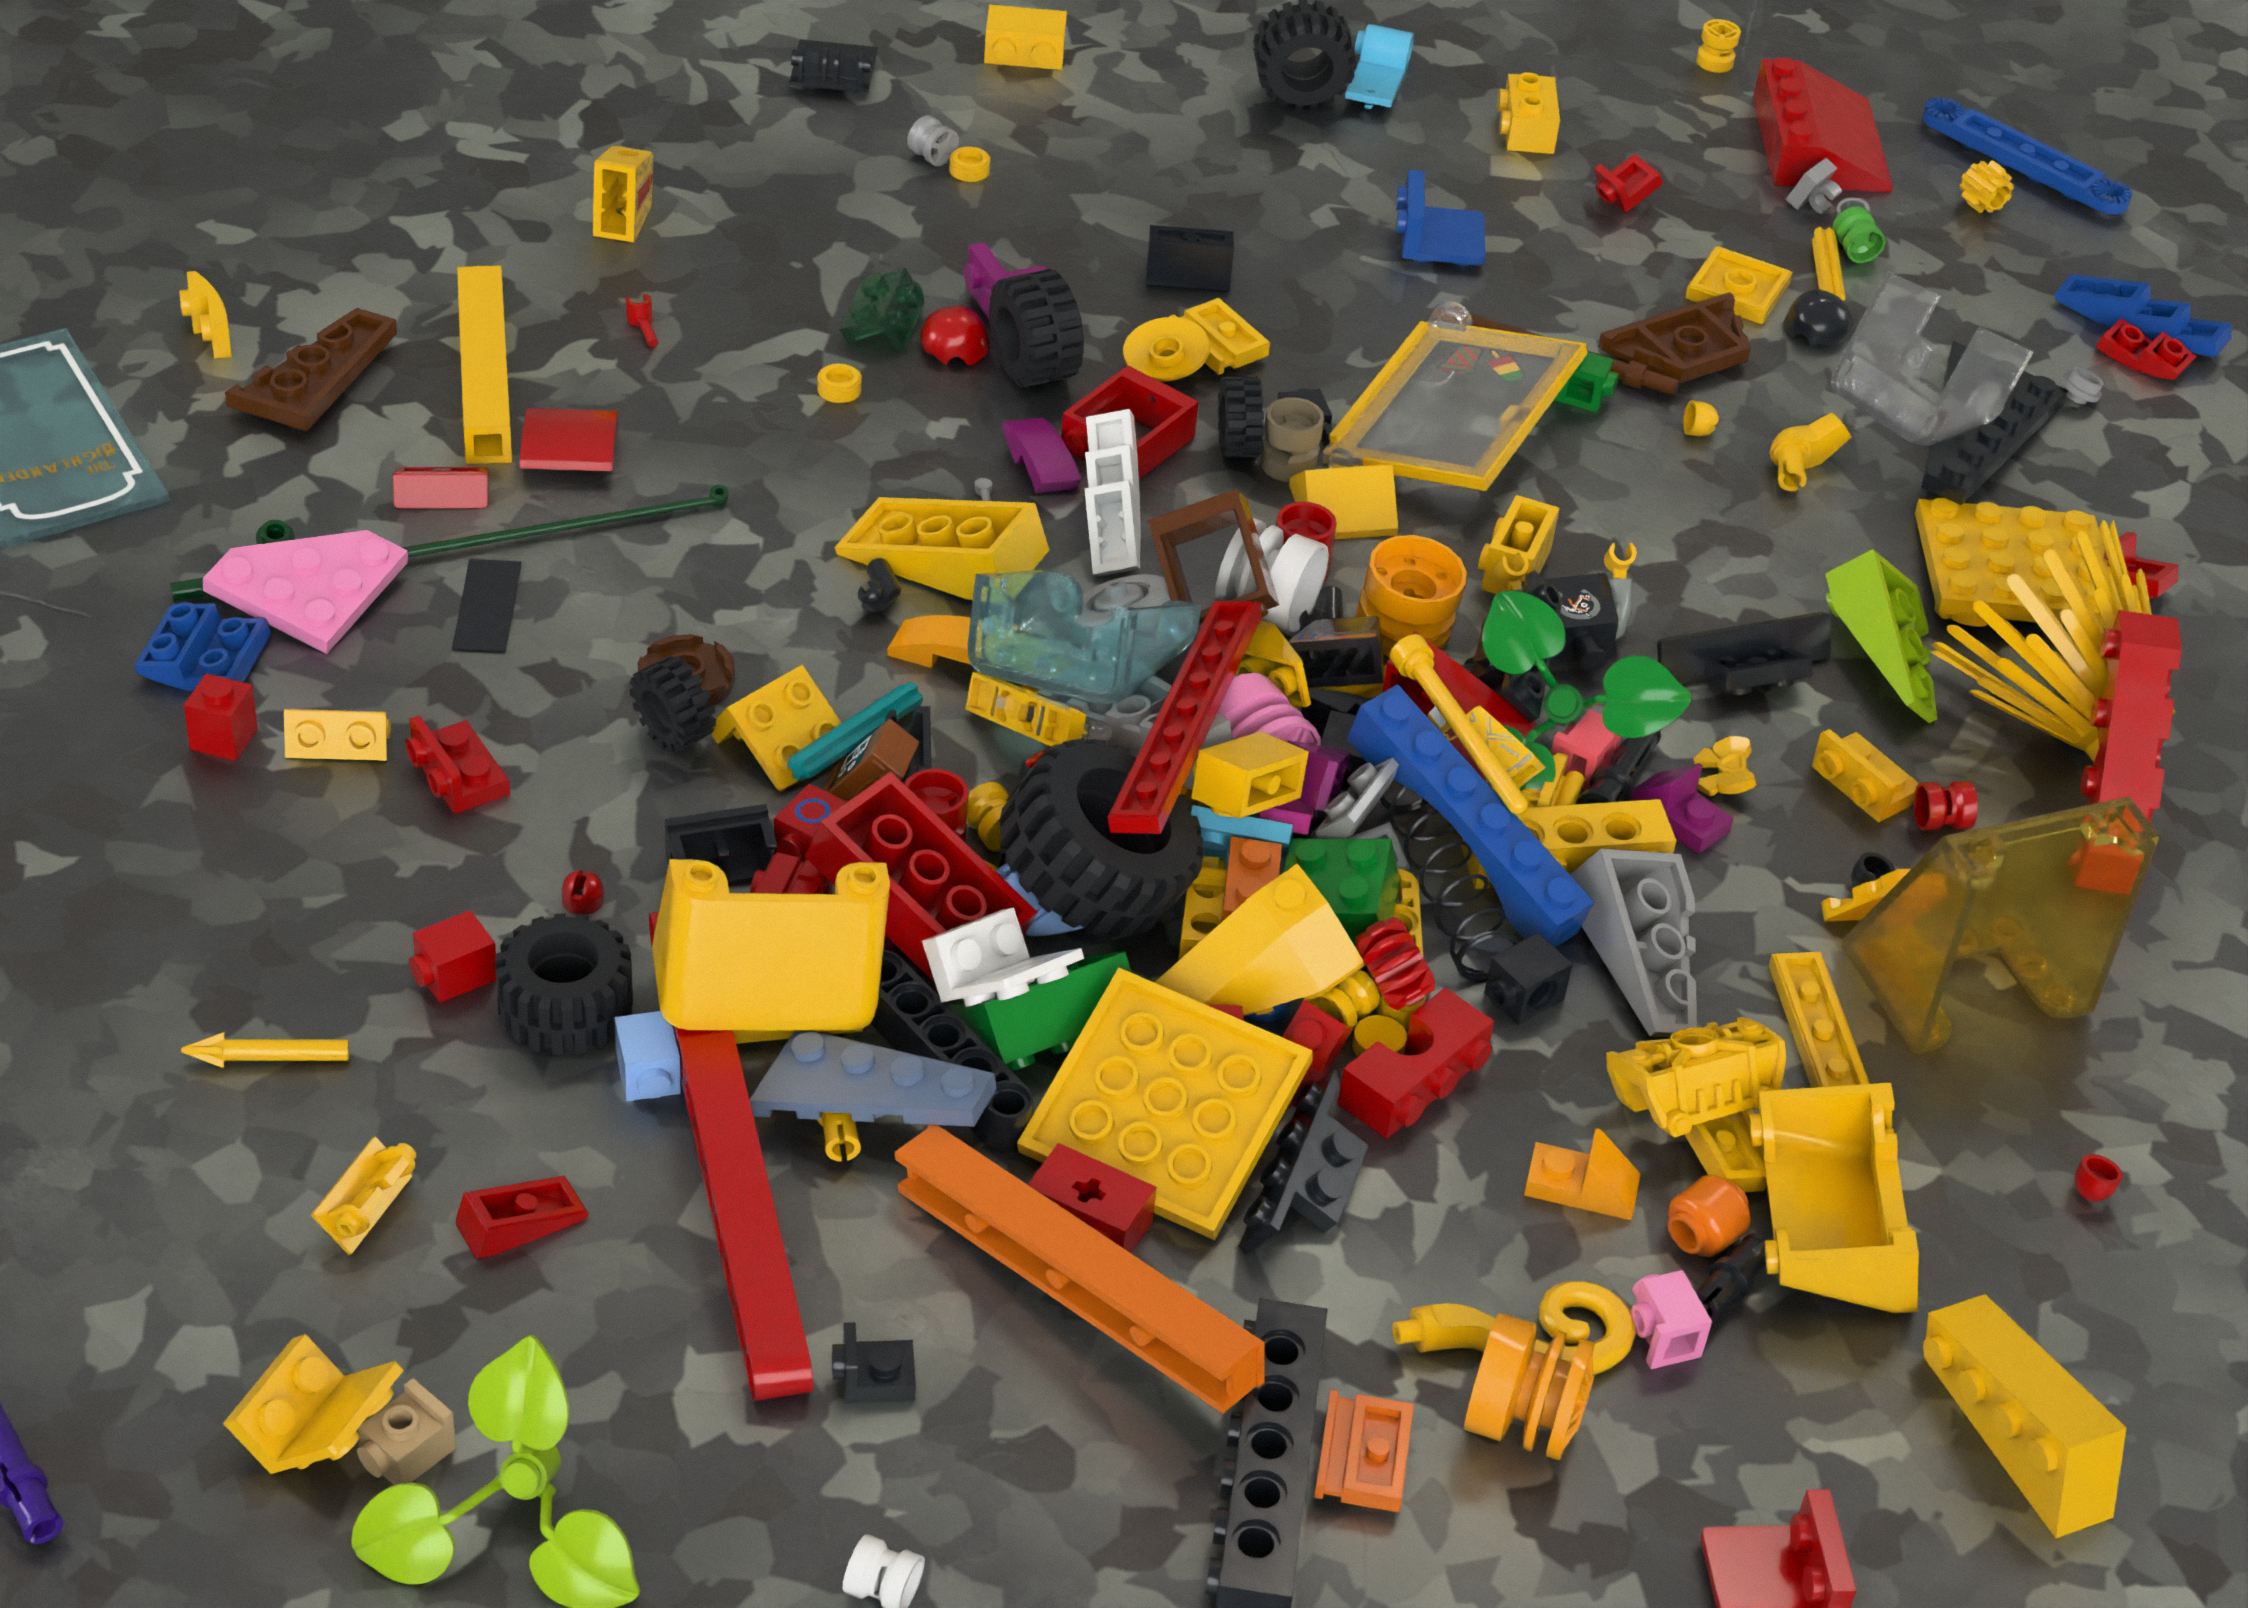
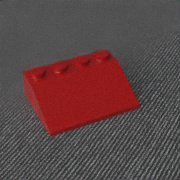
M1786 57L1762 59L1753 102L1773 185L1795 187L1808 170L1827 158L1838 168L1829 180L1836 182L1842 190L1891 193L1893 184L1868 98L1801 61H1794Z

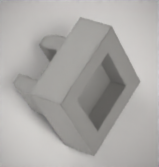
M1827 158L1823 159L1802 176L1786 200L1797 210L1809 201L1813 210L1820 214L1824 213L1832 206L1824 197V194L1832 201L1842 192V189L1836 182L1829 180L1838 168Z

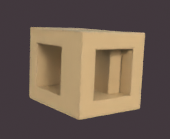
M414 1378L404 1384L403 1394L363 1422L358 1428L360 1447L357 1448V1454L361 1463L373 1476L379 1478L383 1475L393 1485L413 1482L456 1449L453 1412Z

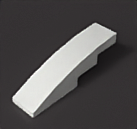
M1130 409L1086 417L1089 452H1085L1088 488L1084 489L1092 572L1095 577L1138 570L1140 569L1141 528L1134 415Z

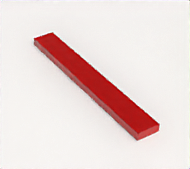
M1214 601L1107 817L1110 833L1161 834L1262 618L1260 602Z

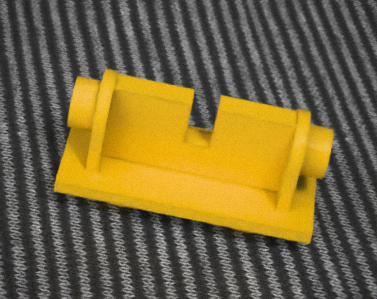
M284 709L285 758L387 761V739L390 738L391 722L390 719H387L386 712Z
M376 1136L372 1137L310 1214L348 1255L354 1252L412 1178L411 1173L415 1169L414 1160L417 1156L415 1150L406 1143H399L397 1146L386 1148Z

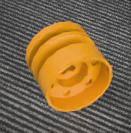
M1416 535L1394 536L1380 542L1371 552L1364 587L1361 590L1355 617H1379L1383 653L1385 656L1390 657L1393 646L1402 638L1411 635L1414 630L1440 650L1446 647L1450 640L1452 627L1454 626L1456 610L1459 608L1466 585L1467 571L1461 558L1449 547L1433 539Z
M1499 1312L1493 1324L1477 1373L1464 1422V1430L1501 1441L1513 1419L1525 1421L1523 1449L1532 1451L1540 1428L1550 1429L1552 1432L1546 1457L1560 1461L1565 1447L1574 1434L1579 1431L1594 1381L1593 1351L1595 1342L1581 1338L1573 1361L1562 1360L1567 1333L1558 1331L1546 1353L1534 1351L1536 1323Z

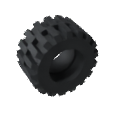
M1299 0V4L1293 6L1290 1L1282 4L1283 9L1278 12L1274 8L1268 13L1269 21L1262 20L1258 25L1259 33L1254 35L1253 50L1262 88L1266 89V94L1271 99L1277 97L1278 104L1284 107L1291 103L1293 104V109L1302 110L1304 105H1310L1311 110L1319 108L1318 103L1324 101L1328 105L1334 101L1335 94L1342 96L1347 90L1345 83H1352L1354 79L1353 70L1356 69L1357 61L1347 21L1343 15H1338V10L1333 6L1325 9L1324 2L1315 0L1314 4H1308V0ZM1302 48L1322 50L1318 56L1308 61L1294 62L1287 59L1293 52Z
M1045 269L996 281V284L993 285L989 302L990 331L998 359L1012 382H1015L1021 388H1026L1076 375L1083 361L1084 333L1077 302L1065 279L1056 270Z
M566 913L554 914V918L545 919L541 916L532 919V925L530 926L520 925L514 929L513 937H506L501 943V952L496 954L495 959L498 1015H501V1024L505 1031H512V1038L521 1044L528 1041L530 1049L541 1052L544 1048L550 1049L552 1055H564V1051L574 1050L575 1054L587 1052L588 1046L594 1045L599 1048L608 1043V1036L615 1037V1017L632 1014L631 951L628 944H623V936L617 930L609 931L608 923L600 919L591 922L589 921V916L577 914L576 917H566Z

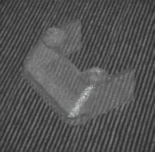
M1887 271L1833 371L1831 379L1833 391L1906 441L1920 447H1928L1994 420L2001 413L2033 351L1978 327L1947 385L1942 390L1922 377L1932 360V345L1927 338L1921 335L1941 296Z

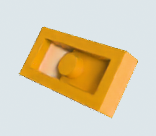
M1595 1128L1589 1154L1535 1142L1524 1196L1632 1221L1641 1173L1601 1129Z

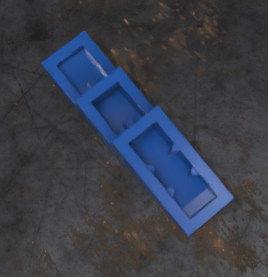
M2071 274L2055 292L2056 301L2097 323L2111 328L2122 318L2130 325L2139 328L2152 341L2162 332H2165L2171 338L2179 340L2186 349L2195 354L2217 357L2231 339V323L2192 319L2190 303L2151 299L2150 284Z

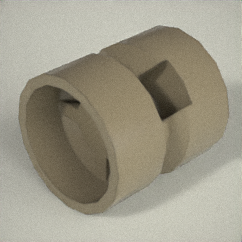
M1291 397L1276 400L1269 405L1266 411L1265 437L1260 457L1261 468L1268 476L1275 480L1289 482L1290 477L1304 470H1315L1318 468L1319 443L1322 439L1324 414L1318 405L1309 400Z

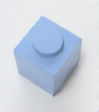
M661 1011L615 1017L616 1057L626 1102L681 1094L680 1055L673 1026L663 1018Z

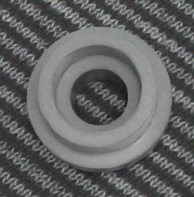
M2075 366L2071 372H2066L2061 379V383L2068 390L2067 396L2079 404L2098 402L2102 396L2100 390L2104 382L2098 375L2084 367Z

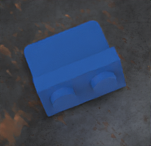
M1408 170L1406 186L1398 185L1396 196V210L1398 211L1396 234H1402V258L1413 259L1418 262H1450L1461 266L1483 264L1486 255L1483 213L1471 210L1425 206L1424 171Z

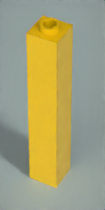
M501 266L457 267L466 464L512 463Z

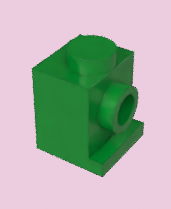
M1561 350V352H1560V354H1559V356H1558V358H1557L1558 361H1559V359H1560V356H1561L1563 350ZM1587 352L1586 357L1563 386L1554 401L1598 412L1604 397L1612 398L1616 389L1619 373L1611 371L1614 359Z

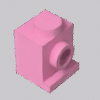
M1680 1270L1663 1275L1650 1274L1638 1280L1632 1288L1636 1303L1632 1306L1631 1315L1635 1322L1637 1335L1645 1338L1650 1346L1646 1358L1649 1368L1655 1369L1702 1357L1712 1320L1684 1271Z

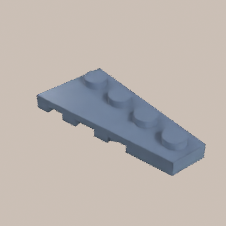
M795 1030L749 1100L753 1117H771L773 1110L796 1111L797 1119L820 1120L822 1112L851 1113L852 1121L874 1122L875 1118L885 1115L902 1116L904 1124L974 1127L997 1088L995 1075L991 1072L820 1032Z

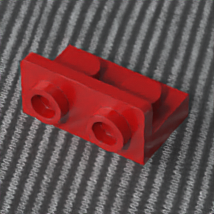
M420 715L409 718L411 738L406 739L405 745L410 761L415 767L421 766L427 774V780L436 798L443 797L454 814L510 795V781L467 720L431 732Z

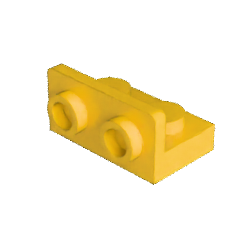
M1831 729L1820 733L1811 766L1878 823L1913 805L1915 789L1919 783L1859 733L1854 732L1844 738H1840Z

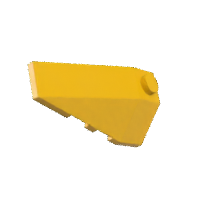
M1297 863L1251 895L1154 983L1203 1004L1242 1006L1243 1016L1255 1012L1259 1016L1274 1011V1006L1302 997L1304 1000H1310L1322 996L1364 967L1365 963L1327 900Z

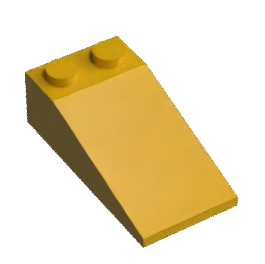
M879 497L834 547L838 556L867 566L872 560L883 558L887 560L894 575L967 600H982L990 603L1008 602L1050 550L1035 503Z

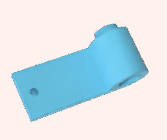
M1368 24L1366 31L1359 30L1355 43V53L1361 54L1360 61L1354 72V79L1347 87L1345 98L1365 102L1364 107L1366 109H1372L1374 104L1391 108L1410 62L1414 33Z

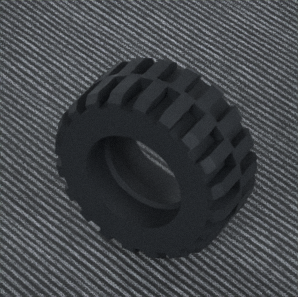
M1076 739L1054 745L1046 750L1008 797L1000 816L1001 845L1003 849H1008L1006 861L1011 871H1017L1019 874V884L1027 894L1032 892L1040 900L1038 905L1048 913L1054 911L1060 915L1063 923L1073 928L1082 926L1086 928V933L1096 936H1103L1109 933L1111 938H1120L1142 934L1149 931L1162 920L1198 877L1204 857L1203 838L1199 837L1201 835L1200 823L1197 816L1191 815V804L1185 795L1181 794L1178 796L1161 834L1110 833L1107 817L1136 757L1129 754L1130 749L1118 744L1110 747L1106 745L1104 740L1090 739L1084 742L1083 739Z

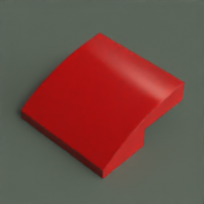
M527 408L521 439L520 468L612 471L615 461L618 411Z

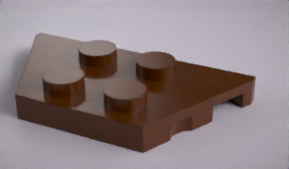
M1730 292L1602 332L1598 344L1602 351L1628 362L1634 360L1649 365V370L1679 379L1680 383L1747 362L1751 350L1748 337L1743 333L1744 325L1741 316L1735 315L1733 309L1735 298Z

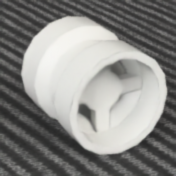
M866 1534L858 1542L849 1560L843 1580V1591L859 1599L867 1596L879 1599L883 1608H908L918 1589L925 1559L922 1555L907 1549L900 1553L887 1548L884 1540Z

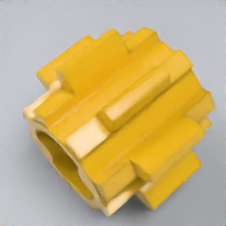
M1991 160L1989 164L1985 161H1980L1979 164L1973 163L1970 169L1961 177L1962 183L1959 185L1960 190L1963 191L1961 197L1979 213H1982L1984 209L1990 213H1993L1996 209L1999 211L2012 197L2011 191L2014 189V185L2010 182L2012 177L2006 173V169L1994 160Z

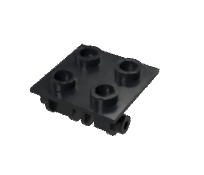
M800 39L798 48L792 49L791 65H793L789 85L802 86L810 90L824 88L841 90L850 94L858 92L869 93L878 47Z

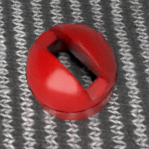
M580 869L571 872L564 879L562 904L567 911L573 914L588 915L602 907L604 903V888L601 879L596 873L592 871L583 872ZM583 889L582 895L575 894L577 890Z
M2088 1154L2083 1157L2076 1169L2074 1176L2075 1188L2081 1197L2090 1202L2102 1201L2116 1192L2123 1179V1173L2110 1159L2101 1155Z

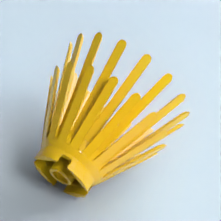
M2102 520L2099 531L2123 611L2152 615L2144 572L2141 568L2137 571V586L2132 585L2115 521L2111 522L2109 530L2107 522ZM2080 530L2076 535V541L2095 587L2094 601L2105 628L2112 629L2118 611L2121 608L2099 549L2097 547L2092 548L2087 533L2084 530ZM2048 549L2044 553V561L2071 610L2064 609L2060 614V619L2067 631L2042 597L2035 596L2018 574L2009 575L2007 584L2061 655L2053 651L2037 634H2030L2025 638L2007 620L2002 619L1986 602H1974L1973 609L2069 702L2068 704L2011 660L2001 658L1960 626L1949 625L1947 626V631L2052 712L1942 642L1932 643L1936 650L1931 653L1974 678L1980 686L2016 708L1980 690L1968 691L1970 694L2075 748L2085 751L2094 763L2099 750L2097 727L2091 726L2090 723L2091 709L2094 699L2096 697H2103L2109 680L2107 658H2101L2100 656L2104 629L2074 572L2071 570L2066 571L2056 551Z

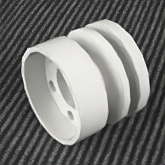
M1253 518L1279 602V606L1268 609V614L1261 618V620L1274 623L1281 633L1293 637L1300 632L1299 617L1301 613L1307 610L1308 615H1311L1319 597L1327 571L1328 547L1323 543L1299 534L1289 537L1284 544L1282 529L1274 525L1266 528L1264 522ZM1239 528L1233 536L1220 566L1215 587V601H1229L1258 590Z

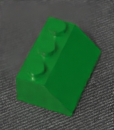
M1125 952L1084 955V959L1067 965L1069 975L1044 984H1038L1035 978L1034 982L1028 984L1030 991L1016 997L998 1000L996 994L995 998L966 1007L963 999L947 1005L1013 1071L1035 1063L1034 1053L1051 1048L1052 1054L1071 1050L1117 969L1122 968L1131 972Z

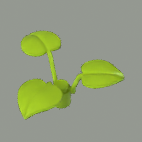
M533 1334L525 1336L508 1351L488 1363L475 1377L468 1394L470 1415L479 1431L488 1439L496 1442L512 1440L513 1452L501 1465L500 1474L457 1506L440 1514V1505L435 1492L427 1485L408 1482L390 1486L377 1494L364 1507L352 1531V1548L355 1550L357 1557L393 1581L411 1585L427 1583L445 1572L455 1554L454 1537L445 1525L454 1522L489 1496L504 1488L507 1493L517 1499L528 1500L537 1496L541 1498L540 1531L547 1540L533 1551L529 1559V1567L535 1582L549 1598L569 1608H616L633 1601L641 1592L635 1575L632 1551L627 1537L617 1523L609 1516L597 1510L578 1509L562 1516L555 1528L552 1525V1498L556 1494V1488L550 1482L558 1474L561 1467V1456L555 1445L566 1432L569 1424L570 1409L561 1375L547 1350Z

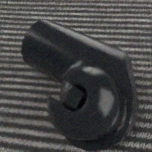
M877 558L872 560L866 569L871 581L867 582L870 588L865 591L861 586L858 590V599L861 601L862 607L871 613L885 611L901 593L900 584L887 560Z
M1327 586L1321 589L1319 594L1320 610L1313 608L1314 614L1308 615L1307 610L1301 613L1299 617L1300 631L1309 623L1318 619L1343 618V596L1340 588Z

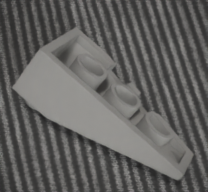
M1599 849L1570 874L1595 902L1582 924V928L1650 1037L1670 1038L1676 1031L1697 1027L1696 981L1690 975V956L1696 952V942L1694 937L1689 936V917L1695 913V898L1681 854Z

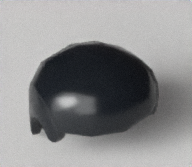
M1813 289L1795 299L1783 321V325L1790 338L1795 337L1797 334L1806 336L1810 347H1815L1818 344L1833 347L1846 340L1853 326V318L1850 308L1838 296L1829 291Z

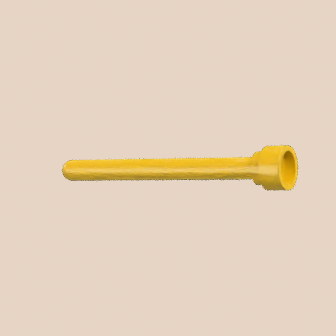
M1413 634L1399 640L1390 652V660L1402 676L1419 682L1509 811L1515 815L1524 813L1528 807L1526 798L1433 669L1434 653L1421 635Z

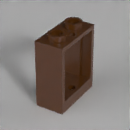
M1237 488L1148 520L1178 625L1190 637L1197 636L1210 607L1195 612L1176 546L1236 524L1239 525L1258 588L1255 592L1229 601L1260 602L1262 618L1268 614V609L1279 606L1248 500Z

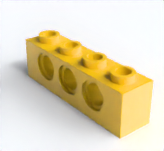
M1660 799L1529 807L1524 813L1516 815L1569 874H1572L1599 849L1674 853L1677 841ZM1461 845L1464 858H1466L1469 852L1468 848ZM1473 852L1471 858L1466 862L1470 875L1481 874L1487 877L1489 881L1488 888H1494L1486 871ZM1471 878L1475 889H1483V880Z

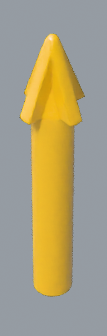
M225 1032L186 1045L181 1048V1052L224 1068V1061H349V1039H225Z

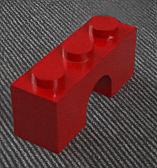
M1444 987L1411 1015L1405 1050L1412 1055L1396 1053L1379 1041L1374 1043L1344 1067L1338 1105L1385 1139H1388L1404 1125L1406 1127L1412 1126L1420 1118L1425 1107L1437 1097L1440 1099L1447 1097L1455 1088L1460 1078L1470 1070L1478 1071L1487 1062L1493 1049L1490 1039L1494 1020Z

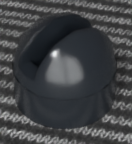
M1864 853L1853 867L1851 874L1852 883L1856 887L1863 883L1877 880L1880 876L1895 871V867L1886 857L1878 853Z

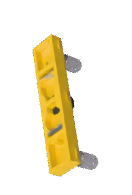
M984 671L983 673L972 672L965 706L967 711L1051 747L1076 739H1083L1084 741L1098 739L1107 742L1112 737V728L1107 723L1085 721L1087 714L1077 709L1067 707Z

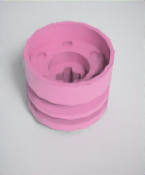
M1247 673L1233 678L1217 712L1229 719L1233 740L1262 731L1285 742L1289 740L1321 745V737L1316 728L1308 720L1304 719L1302 713L1297 708L1291 706L1287 697L1268 677L1259 673Z

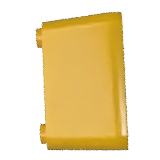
M669 859L652 944L659 1006L663 1018L669 1024L686 1030L853 1031L868 1026L875 1016L879 996L890 889L886 863L858 862L842 867L836 876L835 894L729 893L725 873L718 866L702 860Z
M1891 1083L1759 1091V1114H1749L1750 1138L1752 1147L1762 1146L1774 1239L1765 1240L1767 1274H1778L1779 1284L1782 1286L1893 1314L1914 1313L1918 1309L1919 1251L1916 1232L1911 1227H1908L1897 1160L1898 1141L1897 1135L1894 1134V1129L1892 1128V1110L1895 1108Z

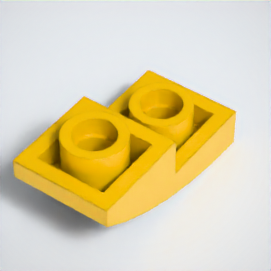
M196 271L187 272L188 289L179 290L182 317L191 316L193 334L202 333L203 342L212 341L214 359L232 357L227 314L219 294Z

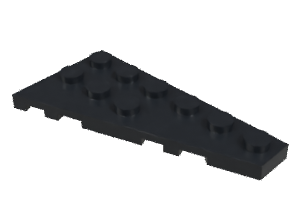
M1953 340L1948 355V364L1944 375L1943 388L1940 394L1934 431L1930 442V451L1921 487L1962 505L2064 405L2068 390L2057 386L2048 377L2034 376L2018 369L2011 361L1995 359Z

